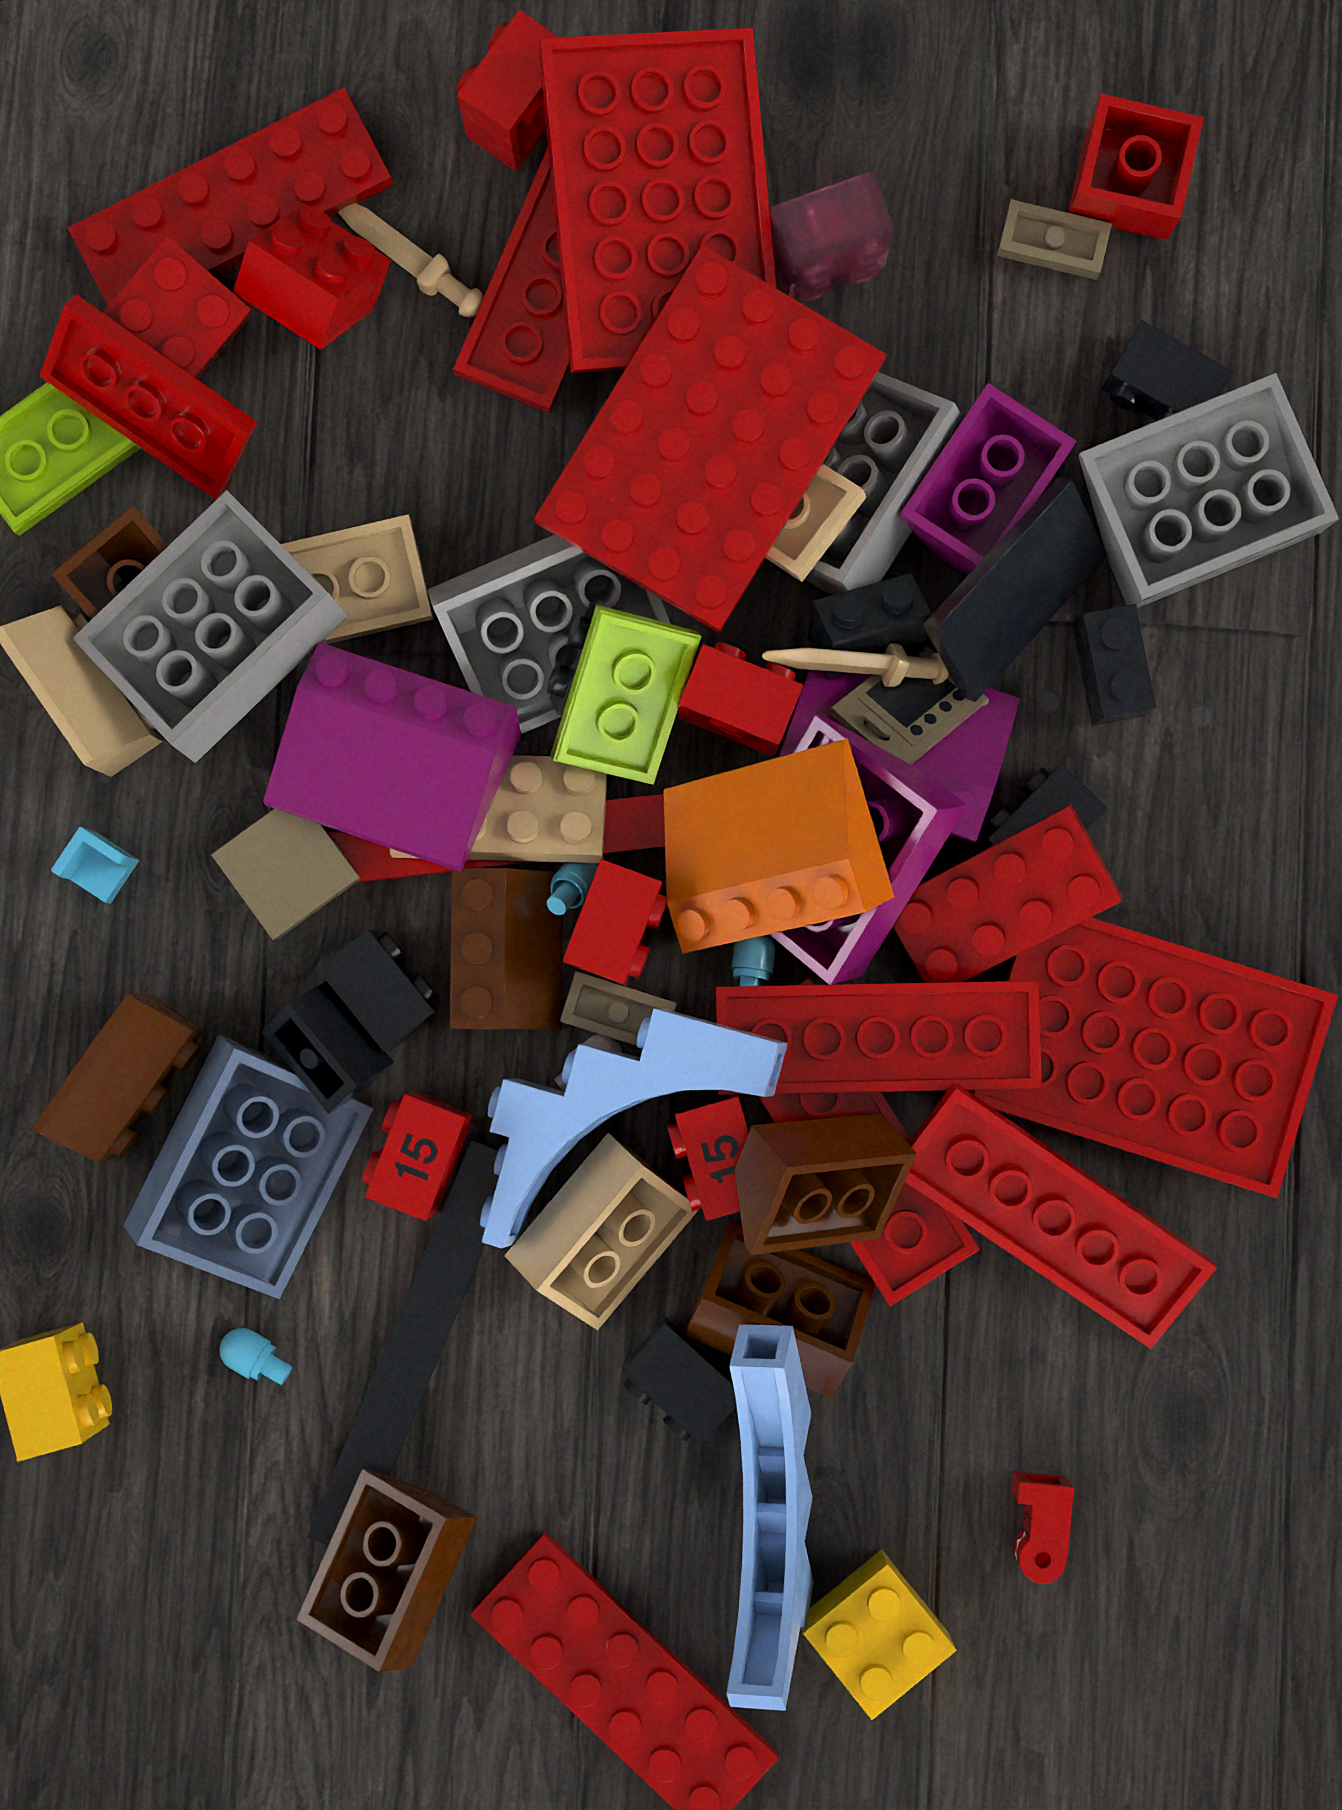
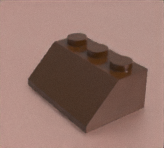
M463 868L462 872H458L452 869L450 1029L561 1030L562 915L552 913L547 907V900L552 895L550 890L552 878L556 872L509 868Z
M127 993L31 1128L37 1133L98 1163L112 1160L114 1156L119 1159L122 1158L138 1138L139 1132L134 1128L145 1112L150 1115L154 1114L169 1095L170 1089L165 1085L176 1069L182 1072L186 1070L198 1055L201 1045L196 1041L204 1031L152 994Z
M881 1114L752 1125L734 1169L745 1249L750 1255L880 1238L917 1153Z
M729 1221L698 1294L684 1336L732 1356L739 1325L793 1326L806 1388L832 1399L854 1362L876 1284L869 1279L798 1249L750 1255L745 1249L742 1225Z
M362 1469L296 1620L378 1672L411 1668L477 1517L437 1493L369 1469Z

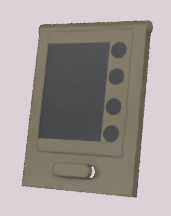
M925 644L924 652L910 656L930 658L935 652ZM873 674L832 706L829 714L846 729L912 765L982 706H986L989 698L985 694L976 702L963 698L950 674L944 682L935 685L933 679L904 677L902 682L895 687H885L881 676Z

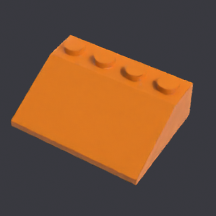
M848 738L664 789L666 894L669 897L667 905L682 954L865 913L895 897Z

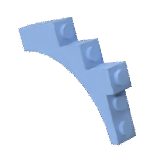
M653 1008L651 1018L646 1016L643 1019L638 1032L637 1048L643 1049L641 1057L594 1044H578L576 1052L569 1053L563 1067L562 1082L567 1084L566 1091L520 1078L503 1079L502 1086H497L490 1098L488 1116L493 1118L489 1132L509 1137L508 1144H503L498 1151L494 1165V1174L499 1176L494 1196L490 1195L487 1198L482 1209L480 1225L485 1227L482 1243L498 1248L514 1245L519 1239L532 1202L554 1167L580 1139L613 1115L650 1098L685 1090L723 1089L762 1097L774 1096L788 1043L667 1009Z
M739 1325L730 1362V1371L736 1397L741 1439L743 1552L739 1612L727 1697L730 1707L785 1711L800 1627L806 1628L814 1584L805 1546L813 1497L803 1456L811 1419V1409L793 1326Z

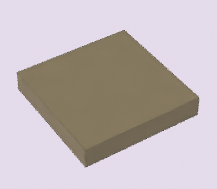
M275 808L211 854L274 941L280 939L362 879L323 825Z

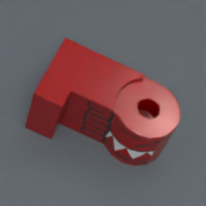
M1013 1471L1011 1493L1018 1504H1025L1023 1530L1015 1538L1013 1545L1014 1556L1024 1575L1031 1581L1039 1584L1051 1583L1062 1575L1067 1563L1074 1486L1066 1476Z

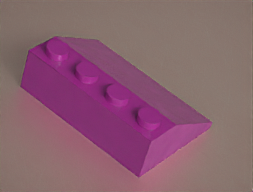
M319 642L297 686L263 802L266 806L462 872L522 736L517 709L515 706Z
M809 670L779 757L795 752L815 715H823L841 725L829 714L831 707L873 674L848 673L827 680L822 670ZM988 688L983 693L989 698L986 706H982L912 764V766L927 773L968 805L947 838L965 846H970L977 841L995 789L1020 698L992 688Z
M815 715L795 752L848 738L895 896L865 913L770 934L829 985L862 977L968 805L927 773L823 715Z

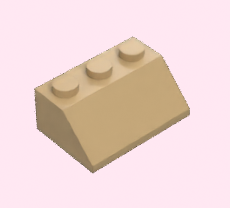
M60 605L1 626L0 644L85 766L112 777L163 742L148 719L72 639L90 622L84 613L76 616Z
M607 1133L504 1256L536 1291L598 1330L698 1210L692 1211L687 1196L636 1153Z

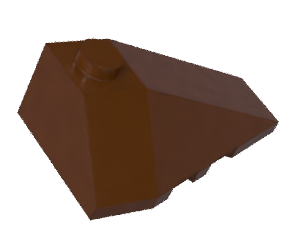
M132 505L50 574L92 620L169 545L137 508Z

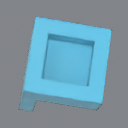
M80 826L51 871L61 878L75 882L103 902L111 904L139 860L99 833Z

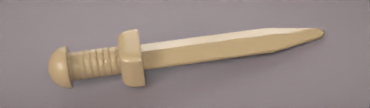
M354 203L338 212L352 230L416 277L419 289L423 293L432 296L440 292L459 307L460 315L464 317L476 316L484 298L482 292L478 288L470 290L453 277L447 260L441 254H437L432 258L369 209Z
M893 643L889 644L884 654L817 648L772 650L762 654L765 660L797 669L880 675L885 687L898 686L904 677L932 679L935 685L944 682L949 676V672L939 653L932 654L930 658L907 656L903 646Z

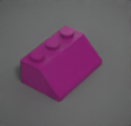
M987 383L899 517L939 559L965 576H968L1039 499L1077 441Z

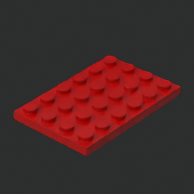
M753 28L541 38L538 43L571 373L626 369L702 245L776 288Z
M702 245L534 518L535 523L720 633L884 364L887 354Z
M1091 917L1013 956L1006 981H1039L1042 1089L972 1090L971 1094L995 1110L1278 1198L1337 1001V994Z

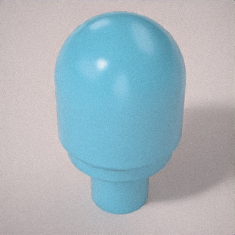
M565 862L552 878L550 886L552 895L547 900L548 909L556 915H562L568 908H577L584 905L598 866L595 863Z
M769 935L735 942L731 969L733 970V978L740 980L739 986H761V983L769 982L770 975L773 974L775 945Z
M234 1329L228 1332L221 1341L220 1357L223 1363L247 1379L251 1377L257 1381L263 1374L276 1383L283 1385L293 1366L274 1356L276 1347L271 1345L270 1340L250 1329Z

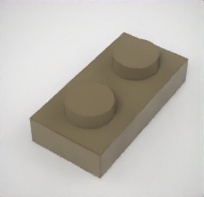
M1011 199L996 256L1097 280L1101 273L1112 223Z
M575 971L560 1022L637 1046V1037L641 1023L646 1016L651 1018L653 1008L674 1011L677 1003Z

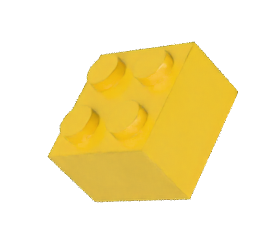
M83 1322L26 1337L0 1349V1396L18 1462L82 1444L110 1425L108 1416L112 1415L111 1397L107 1387L104 1384L99 1385L94 1366L99 1361L97 1344L93 1335L90 1332H85Z
M882 1549L809 1608L806 1628L802 1627L804 1636L871 1720L881 1714L957 1651L949 1632Z

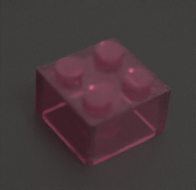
M873 171L771 207L770 223L774 264L785 294L793 299L802 296L804 301L814 300L830 292L834 284L851 279L852 283H861L875 277L881 272L880 268L885 267L895 229Z

